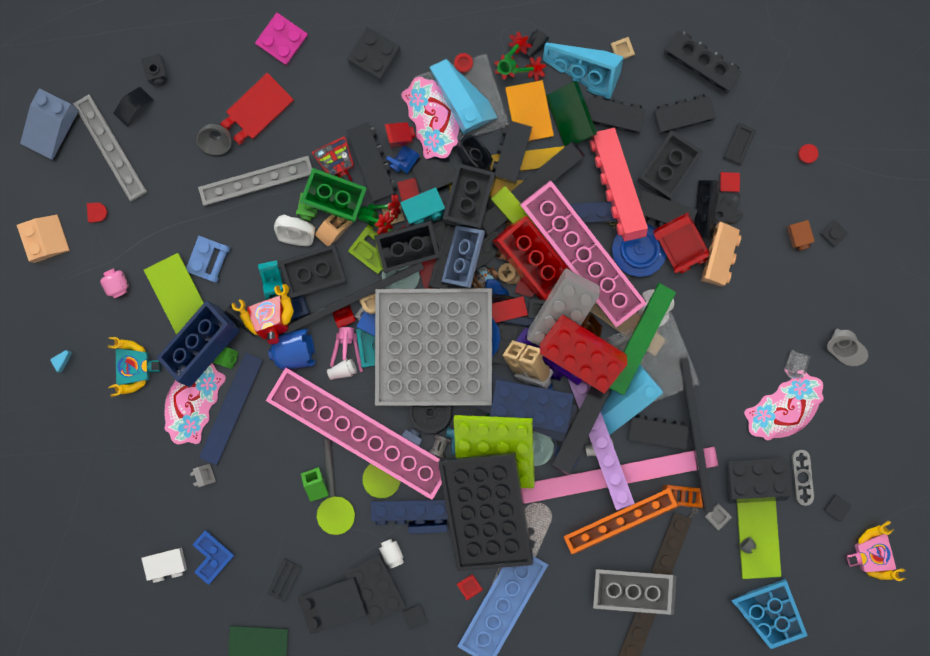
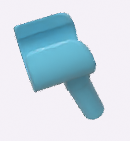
M448 427L446 437L451 438V455H456L454 428Z

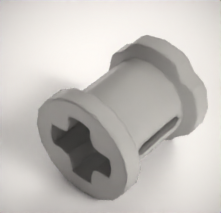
M435 434L434 437L436 439L432 449H429V453L445 458L444 453L451 440Z

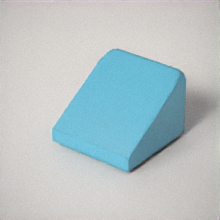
M65 350L51 358L50 361L57 372L61 373L72 355L71 351Z

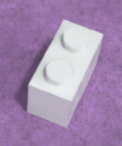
M182 548L142 558L147 581L153 580V583L163 581L164 576L171 575L172 578L182 576L183 571L187 570Z

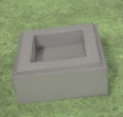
M717 503L713 507L714 512H708L704 517L719 531L732 517Z

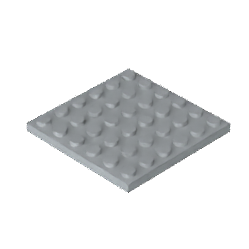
M492 288L375 289V406H492Z

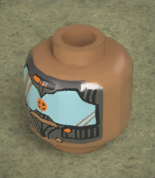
M483 265L475 270L472 286L474 289L486 288V280H497L496 278L499 277L494 267L489 268L487 265Z

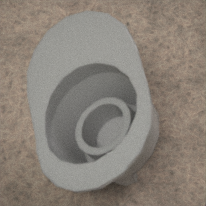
M839 328L835 330L827 344L829 352L845 365L859 366L865 363L868 359V351L858 341L857 336L850 330H840Z

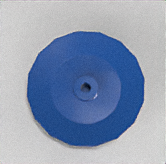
M647 224L646 237L625 242L622 235L619 236L617 234L614 238L612 246L614 261L628 275L636 277L650 276L658 271L665 262L666 253L659 240L653 234L656 228L650 224Z

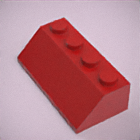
M527 216L506 228L492 240L539 300H546L565 268L570 270Z

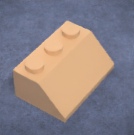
M719 222L715 226L709 247L710 256L707 257L708 260L704 266L702 282L721 287L730 282L732 272H729L730 265H734L737 255L734 253L735 246H739L741 241L739 229L723 222Z

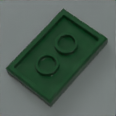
M573 81L546 95L564 146H567L572 141L577 145L597 135L578 81Z
M230 626L228 656H287L288 629Z

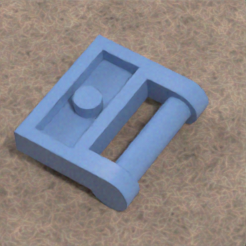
M198 236L186 267L188 272L218 283L219 272L231 247ZM215 248L219 249L220 251L212 272L207 274L206 271Z

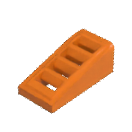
M663 485L662 491L671 488L676 499L678 490H680L679 506L702 508L700 488ZM686 491H688L687 502H685ZM693 492H696L695 503H692Z

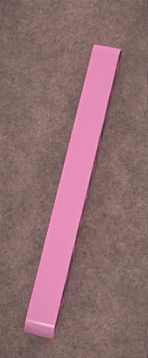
M715 447L704 448L706 468L719 466ZM694 450L621 465L627 484L697 470ZM596 469L535 481V487L522 488L524 504L608 487L602 470Z

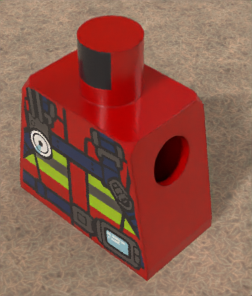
M345 136L312 152L326 173L350 182L352 181L348 171L355 167Z

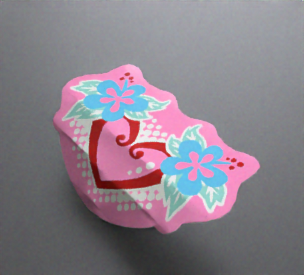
M416 77L411 82L409 88L402 92L401 96L407 103L409 118L416 125V137L422 143L423 156L426 159L434 156L446 158L451 153L453 146H456L458 143L457 136L460 127L436 81Z
M212 363L191 387L178 383L175 380L167 394L165 401L166 424L164 428L169 432L171 440L176 444L186 442L199 444L201 441L202 429L209 421V410L217 402L218 390L226 379V376L218 372Z
M804 370L798 371L793 379L780 384L774 394L764 396L756 406L745 410L744 414L749 421V432L756 437L771 440L772 438L791 436L802 430L812 420L819 404L824 399L822 395L823 382L816 377L809 376Z

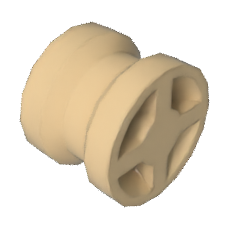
M510 263L501 265L498 270L499 278L510 285L517 284L521 279V276Z

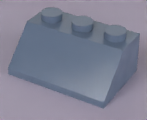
M461 226L455 227L441 282L471 289L485 231Z

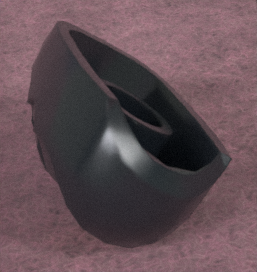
M474 135L462 138L457 143L456 149L463 165L489 171L493 158L487 148Z

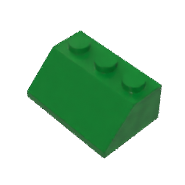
M312 168L300 203L355 222L367 187Z

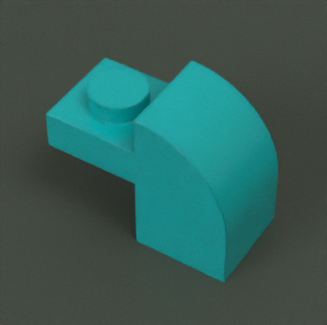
M277 260L258 264L265 299L268 300L279 296L275 293L274 288L279 285L281 292H283L282 285L284 282Z

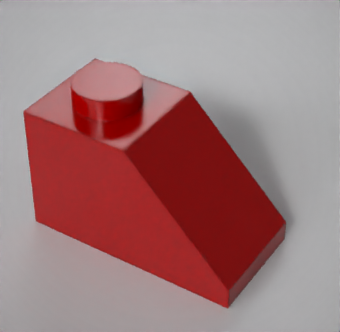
M408 122L385 124L391 149L413 144L412 138L416 137L413 127H409Z

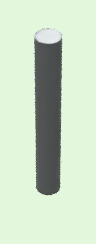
M323 439L328 497H334L336 495L331 439Z

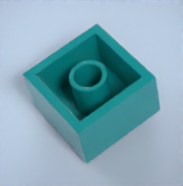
M436 187L400 202L409 226L431 219L435 222L442 219L445 212V207Z

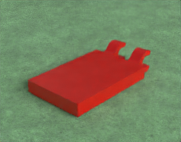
M266 73L226 111L229 117L224 119L220 125L229 130L237 123L243 130L238 132L233 138L240 145L249 136L254 140L294 102V99Z

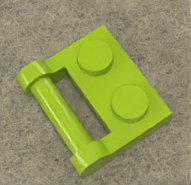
M368 225L348 252L379 275L382 268L377 250L365 241L367 236L375 241L374 236L378 234L373 230L372 226Z

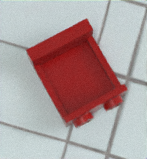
M688 212L654 229L653 234L659 240L675 273H684L691 269V265L695 263L699 265L708 260L707 257L710 256V252Z

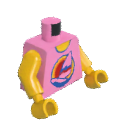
M890 521L885 522L882 526L879 525L867 529L859 538L858 543L855 544L856 553L847 555V561L850 567L860 564L861 570L870 577L880 580L895 579L902 581L906 578H900L898 574L905 570L898 569L894 571L896 565L888 535L894 529L888 530L886 528V525L891 523Z

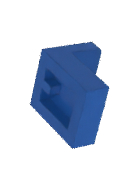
M403 145L394 159L387 156L386 160L391 163L390 167L399 173L401 170L408 174L420 155Z

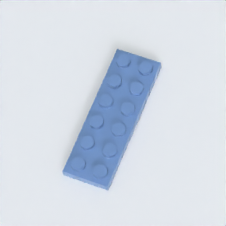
M533 556V565L502 567L457 647L472 656H497L548 564Z

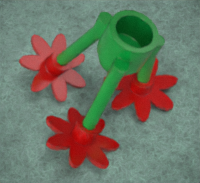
M519 31L516 33V36L510 35L509 37L513 42H510L509 46L513 48L508 54L501 56V61L494 62L498 66L495 74L501 73L503 80L506 79L507 74L515 77V74L518 72H529L528 77L530 78L534 75L535 81L539 80V75L544 77L545 73L542 69L546 67V64H541V57H538L536 61L533 57H530L531 65H526L525 68H518L519 66L516 65L514 57L511 56L514 52L517 54L520 49L524 54H527L526 48H531L532 46L526 42L529 37H522Z
M398 194L395 196L391 195L392 202L386 205L369 204L368 207L362 206L358 212V219L379 228L377 234L393 231L391 230L393 226L390 223L393 222L394 218H398V214H401ZM375 209L391 210V215H394V217H390V213L387 211L385 216L379 214V219H377L378 212Z

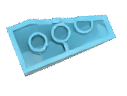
M546 42L543 54L544 62L561 73L565 72L573 78V81H578L586 86L587 90L592 94L611 99L621 74L623 56L602 50Z
M447 59L429 67L463 135L498 118L489 100Z
M641 364L625 394L621 395L612 390L601 409L609 435L664 393L663 389Z

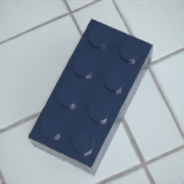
M206 300L158 355L157 359L178 383L191 387L238 334L240 329L219 306Z
M496 380L490 417L533 418V427L567 433L574 394Z

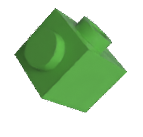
M319 467L301 473L303 485L310 502L329 496Z

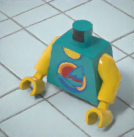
M109 337V339L115 341L114 346L108 345V348L116 349V384L108 387L115 388L116 393L111 394V397L136 392L145 386L146 381L150 380V372H160V361H150V354L145 352L144 347L134 341Z

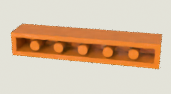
M668 488L564 536V539L571 554H577L680 506L672 489Z

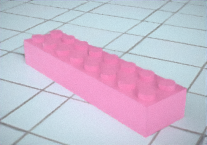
M552 181L547 182L519 204L572 272L600 286V296L596 303L615 327H618L647 304Z

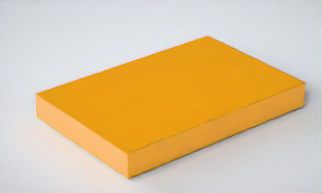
M543 80L505 87L511 120L532 127L529 141L554 137Z

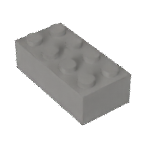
M565 268L530 325L527 340L540 346L541 341L562 314L581 326L600 296V286Z
M596 569L593 609L674 615L677 576Z

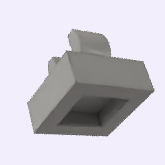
M210 464L194 468L193 472L190 473L191 476L195 475L197 481L193 483L194 486L202 487L216 482Z

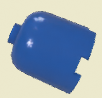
M309 329L278 335L279 342L271 344V349H268L269 358L274 361L279 369L315 366L316 360H312V353L316 352L312 335H307Z

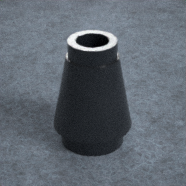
M539 29L532 32L527 42L532 46L531 48H526L527 55L533 57L540 51L549 39Z

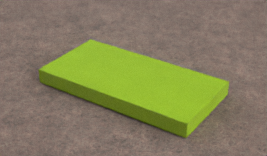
M179 253L144 269L176 335L204 304Z
M776 501L736 503L739 545L747 537H751L756 543V550L752 548L751 551L753 553L747 554L740 549L742 579L781 577Z

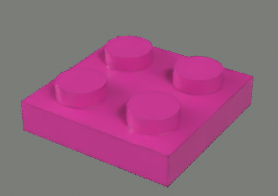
M276 13L255 44L287 66L308 37V34L279 13Z

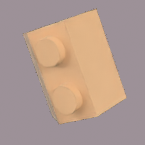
M58 215L35 218L17 225L28 260L32 263L70 251Z

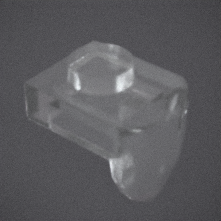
M791 350L784 369L785 373L791 379L804 377L811 356Z

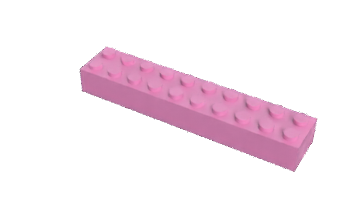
M284 369L266 399L270 404L433 500L439 490L442 481L438 464L440 459L292 370Z

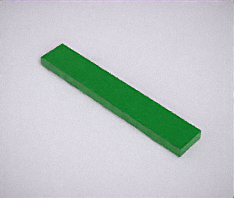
M660 283L657 284L623 351L627 354V366L609 387L610 389L621 395L625 394L676 294L675 291Z

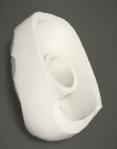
M281 215L275 221L274 230L279 241L297 246L312 245L315 227L311 223L287 215Z

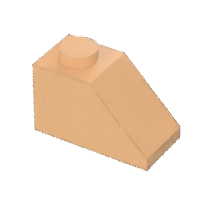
M331 214L321 224L315 236L326 246H330L342 236L353 222Z

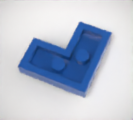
M207 530L193 543V546L207 557L194 573L209 585L235 556Z

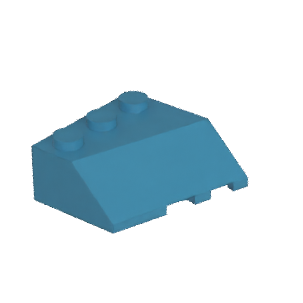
M786 578L749 591L731 600L770 649L808 636Z

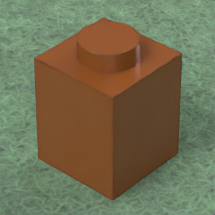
M809 220L787 227L793 249L799 248V251L811 248L810 244L815 241Z

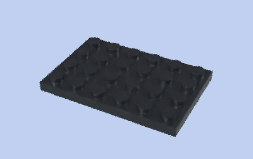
M516 452L440 459L438 464L457 571L533 565L534 560Z

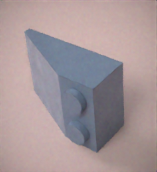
M39 88L30 104L20 144L53 160L79 109Z

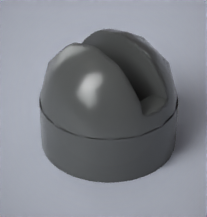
M747 537L741 542L739 548L743 552L751 554L753 553L751 551L752 548L756 550V543L751 537Z

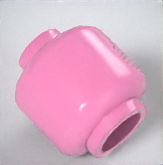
M113 268L103 273L105 277L100 280V283L107 296L116 298L127 292L126 289L129 287V283L122 271H115Z

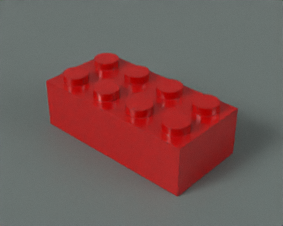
M563 314L540 343L541 355L604 394L627 366V354Z

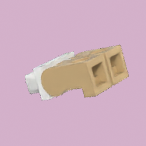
M512 340L503 357L512 372L515 373V379L523 381L528 385L533 384L540 388L548 389L551 384L550 377L553 371L549 366L545 365L542 359L543 355L540 354V348L527 346Z

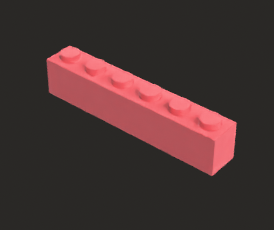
M611 128L598 131L597 135L593 136L592 140L589 141L591 151L595 152L596 167L600 168L602 173L600 174L601 183L606 185L607 201H611L612 217L613 219L616 218L618 222L616 225L618 235H622L624 242L646 237L648 227L616 130Z

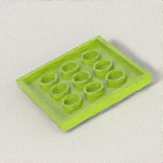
M454 416L456 458L516 452L521 488L535 487L533 418Z

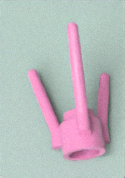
M339 328V333H336V342L330 367L334 366L339 343L343 344L342 359L346 360L347 344H352L353 341L359 371L363 372L357 334L354 333V328Z

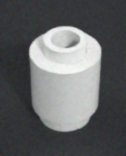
M392 539L381 543L382 547L379 550L385 564L390 569L404 563L402 559L404 556L397 541L393 542Z

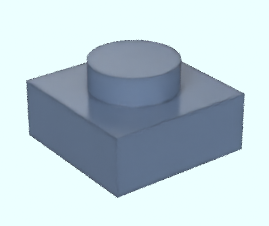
M412 428L410 431L405 430L402 437L417 446L423 440L420 438L421 434Z

